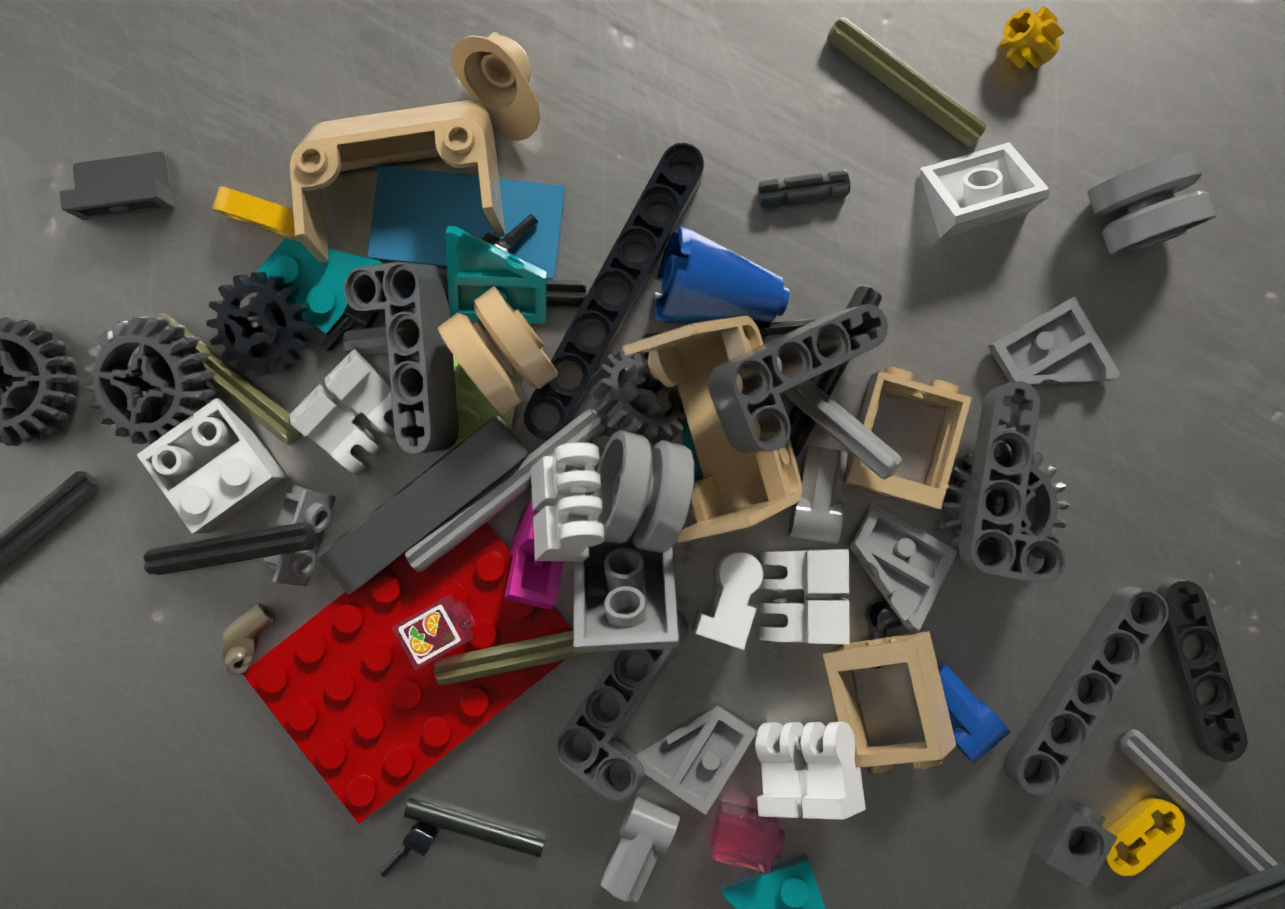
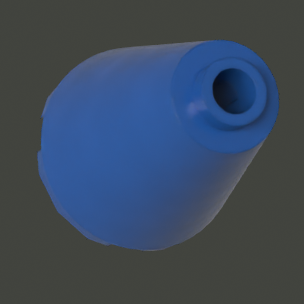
M679 226L677 227L678 233L673 232L664 250L657 278L662 279L661 289L663 294L654 292L653 315L655 320L665 323H700L749 316L755 323H772L777 315L782 316L785 313L789 301V289L784 288L782 277L689 228Z

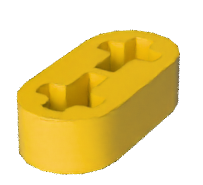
M219 187L212 206L213 211L278 235L298 239L295 236L292 209L230 188Z
M1157 796L1146 797L1139 801L1107 829L1118 838L1106 857L1104 864L1122 876H1134L1143 871L1182 835L1185 821L1181 810L1173 803ZM1155 811L1164 814L1162 819L1166 825L1161 830L1153 826L1155 821L1151 815ZM1120 842L1128 846L1127 851L1131 855L1125 861L1117 857L1119 853L1115 847Z

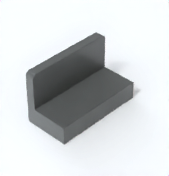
M161 151L75 163L73 165L75 189L60 191L62 210L81 220L175 208L169 159Z

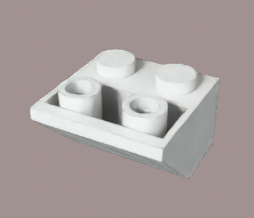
M215 398L194 413L193 416L187 418L137 454L192 534L212 533L288 479L262 440L218 398Z

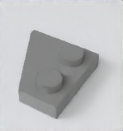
M1075 297L1068 299L988 346L1009 382L1023 381L1030 385L1109 381L1121 376Z
M876 503L869 508L849 546L905 628L912 633L919 631L958 551Z
M718 705L635 756L642 762L645 775L704 815H707L754 740L757 730Z

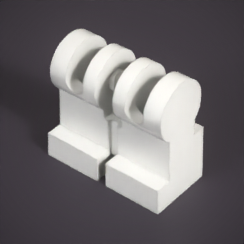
M354 348L325 378L326 387L333 395L319 384L290 413V425L305 437L311 438L345 469L358 476L367 465L351 448L354 445H361L376 457L383 448L375 440L371 430L367 427L365 429L354 421V418L362 412L371 421L370 425L373 429L383 432L391 439L395 438L394 425L384 416L387 411L393 410L391 385Z
M590 443L560 445L554 449L553 457L543 456L531 467L533 510H540L533 517L535 561L583 562L589 557V546L598 545L605 540L604 525L598 522V517L603 512L602 499L595 496H585V493L596 491L601 487L600 474L595 472V468L599 464L598 446Z
M846 548L758 552V561L761 565H782L785 567V574L782 577L763 578L759 589H772V591L777 593H787L788 589H803V602L787 601L786 597L759 602L760 613L786 615V620L782 624L759 626V639L773 642L850 645L849 600L845 597H833V593H849V550Z
M729 552L722 555L715 563L713 574L718 585L709 612L697 610L691 628L695 634L744 650L757 610L749 605L748 602L750 595L762 583L763 569L760 562L754 556L743 552Z
M772 722L763 723L759 727L756 734L755 748L757 757L761 762L763 795L757 797L758 817L798 818L803 816V818L844 820L866 810L860 767H855V737L851 726L847 722H830L827 726L821 722H809L805 727L799 722H788L784 726L780 723Z

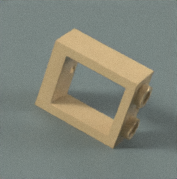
M886 367L885 372L878 371L870 376L858 421L872 431L883 391L946 409L926 482L921 484L897 476L881 479L869 468L862 467V462L849 452L844 484L928 509H941L972 397L958 394L960 387L955 384L932 380L931 385L912 381L914 376L912 372L895 367Z
M930 631L852 642L850 645L840 644L823 654L838 722H847L854 733L856 748L854 756L855 767H867L868 773L887 772L897 767L896 764L913 763L915 769H927L941 765L943 763L942 759L956 747ZM907 662L926 741L871 747L853 670Z

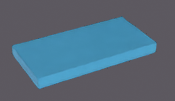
M388 165L378 166L368 258L391 263L406 262L435 265L438 268L447 269L445 232L448 226H456L480 239L488 232L496 236L482 208L479 176ZM499 178L505 234L509 233L530 214L534 215L538 220V224L521 237L511 248L510 254L546 271V278L555 279L566 195L565 186Z

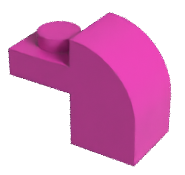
M531 499L521 514L512 540L509 555L512 561L504 599L551 610L556 606L564 562L535 561L533 517L540 510H533Z

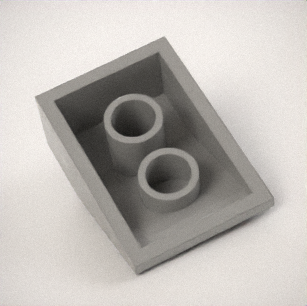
M631 536L626 542L621 544L603 541L598 545L589 546V557L583 562H574L575 653L679 647L672 547L664 553L639 549L633 543Z

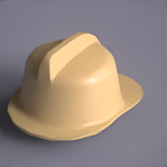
M497 32L490 34L487 38L471 35L460 39L453 48L451 61L454 73L462 86L470 94L473 101L482 104L487 109L493 123V128L497 133L515 141L528 139L538 128L540 111L539 103L529 84L532 68L525 50L516 41L506 36H501Z

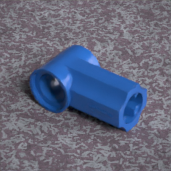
M942 663L938 666L956 746L975 764L1011 732L997 714L981 699L978 701L949 666Z

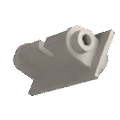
M294 484L292 492H286L285 494L286 498L277 524L282 526L301 522L312 524L316 530V545L311 550L265 557L262 565L266 567L264 576L272 578L274 583L306 586L309 575L315 566L316 554L324 530L331 518V509L335 497L312 492L309 488Z

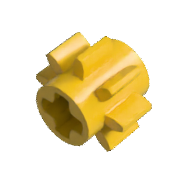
M1043 6L1037 14L1028 7L1013 14L1005 24L1003 30L1004 39L1000 41V45L1007 51L1006 57L1019 69L1027 61L1035 68L1049 62L1059 49V37L1064 34V30L1056 23L1058 18L1046 6Z

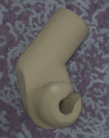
M261 603L255 605L230 624L223 633L222 662L227 671L232 674L240 675L250 669L254 658L255 635L274 622L269 610Z

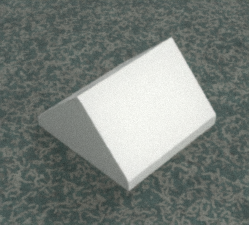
M1009 142L920 168L921 179L939 238L1028 213L1049 197V188Z

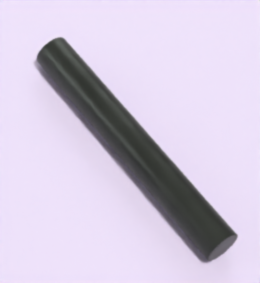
M409 798L403 816L538 858L541 857L546 840Z

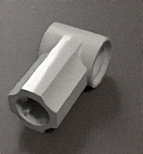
M806 447L801 477L802 496L800 501L793 504L791 508L788 529L789 537L835 545L838 543L844 518V504L841 502L848 452L825 447Z
M635 796L621 825L618 835L621 838L603 873L600 886L609 891L611 895L623 901L638 903L659 855L663 857L672 842L680 816Z

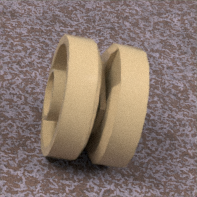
M493 286L474 300V310L486 327V332L477 322L473 324L469 317L460 313L455 314L437 328L446 345L474 384L501 415H505L524 401L523 390L514 377L516 375L514 369H517L530 386L538 389L560 374L542 350L545 347L520 311L518 309L514 311L498 289Z

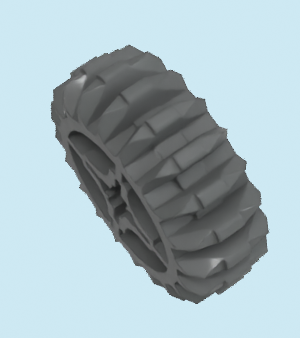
M138 316L133 317L132 320L119 321L112 325V330L98 335L101 345L94 346L88 350L96 363H91L83 369L93 376V382L89 383L84 389L95 392L97 398L90 408L103 409L105 414L101 424H116L115 436H130L132 444L149 442L151 445L206 406L205 400L212 398L217 393L207 386V380L212 379L217 373L205 370L203 364L211 354L206 352L197 353L196 351L200 338L194 336L185 337L184 325L178 323L170 324L169 319L164 317ZM139 346V352H138V354L133 355L132 364H131L130 367H128V363H129V360H130V358H131V355H132L133 352L136 350V348ZM173 395L174 399L170 409L161 417L162 407L167 406L168 397Z
M0 318V383H9L10 378L25 379L24 381L13 382L11 387L0 386V443L3 442L6 446H19L23 440L24 442L35 443L40 441V432L46 434L56 432L53 418L58 420L69 418L68 413L62 406L64 402L74 403L78 400L73 394L67 393L68 385H75L80 382L76 376L67 374V370L77 363L71 357L62 356L68 346L63 341L53 340L54 333L44 327L37 328L34 322L24 319L16 322V320L11 318ZM23 347L29 351L36 361L39 374L33 373L30 369L28 357L24 356ZM37 393V395H36L34 401H33L32 404L30 405V401H31L32 397Z
M998 442L994 448V457L996 462L1003 467L1010 463L1012 451H1009L1006 442ZM1033 452L1020 534L1047 538L1058 544L1059 539L1051 530L1053 527L1065 528L1068 525L1067 521L1056 516L1057 510H1066L1070 504L1065 500H1057L1056 493L1064 491L1067 485L1064 482L1051 483L1050 479L1057 472V468L1054 465H1047L1039 469L1043 461V454ZM964 453L959 457L965 471L957 467L952 468L950 478L955 481V485L948 484L945 493L950 495V502H943L941 509H937V511L950 512L951 518L943 520L939 525L942 530H957L948 541L952 547H958L960 542L974 458L969 453ZM996 489L991 490L986 497L987 510L994 516L998 515L995 514V506L1000 505L995 503L996 499L1003 498L1002 494ZM1035 497V516L1031 524L1026 515V507L1028 502ZM985 539L980 542L977 549L979 560L984 565L990 563L996 554V546ZM1038 546L1029 552L1036 559L1044 558L1043 552ZM1028 554V556H1027V565H1028V566H1029V561H1030V559H1029V554Z

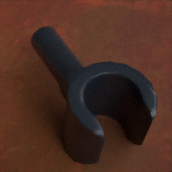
M530 214L507 233L502 240L489 232L482 240L510 253L511 248L516 242L538 224V220L534 215Z
M347 304L343 314L344 318L319 345L328 352L344 336V332L351 330L354 324L364 329L371 327L377 320L380 312L358 311Z
M887 600L874 603L867 609V619L873 629V639L886 638L887 629L903 624Z
M415 822L398 849L378 868L379 873L383 877H387L407 858L411 850L425 857L438 831L425 823Z

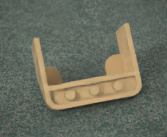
M464 100L324 121L315 125L300 142L290 158L295 236L319 263L329 262L323 188L331 185L337 179L340 171L441 157L446 164L455 168L478 166L482 208L496 237L505 236L494 128L487 109L476 101Z
M749 316L693 323L622 346L625 356L649 352L648 365L651 374L666 387L677 386L703 479L693 484L689 511L697 523L681 530L677 539L678 543L751 527L799 502L802 496L801 477L790 437L786 445L776 451L758 453L738 452L729 443L709 394V375L716 366L763 345L760 331L756 323ZM738 374L737 386L740 392H742L743 382ZM757 421L755 431L757 437L759 438L761 434V429Z

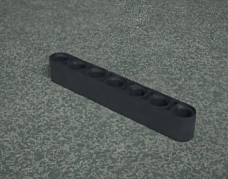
M676 143L670 146L660 159L551 359L558 372L566 365L578 366L582 370V380L578 386L572 389H565L558 385L556 377L542 388L534 390L523 414L524 424L534 436L546 441L572 422L592 385L590 378L608 356L664 253L671 234L676 231L701 184L704 159L700 150L694 145ZM684 161L693 166L695 173L687 179H679L671 174L669 168L676 162ZM664 202L671 207L673 213L668 219L657 221L648 216L646 211L651 204ZM636 242L645 244L651 252L645 261L639 263L629 261L624 255L628 245ZM611 283L622 284L628 291L627 298L622 303L616 305L606 303L601 295L607 285ZM589 324L600 325L606 333L601 344L594 347L585 346L579 341L581 330ZM544 406H553L559 412V422L550 431H541L535 425L534 418L536 412Z

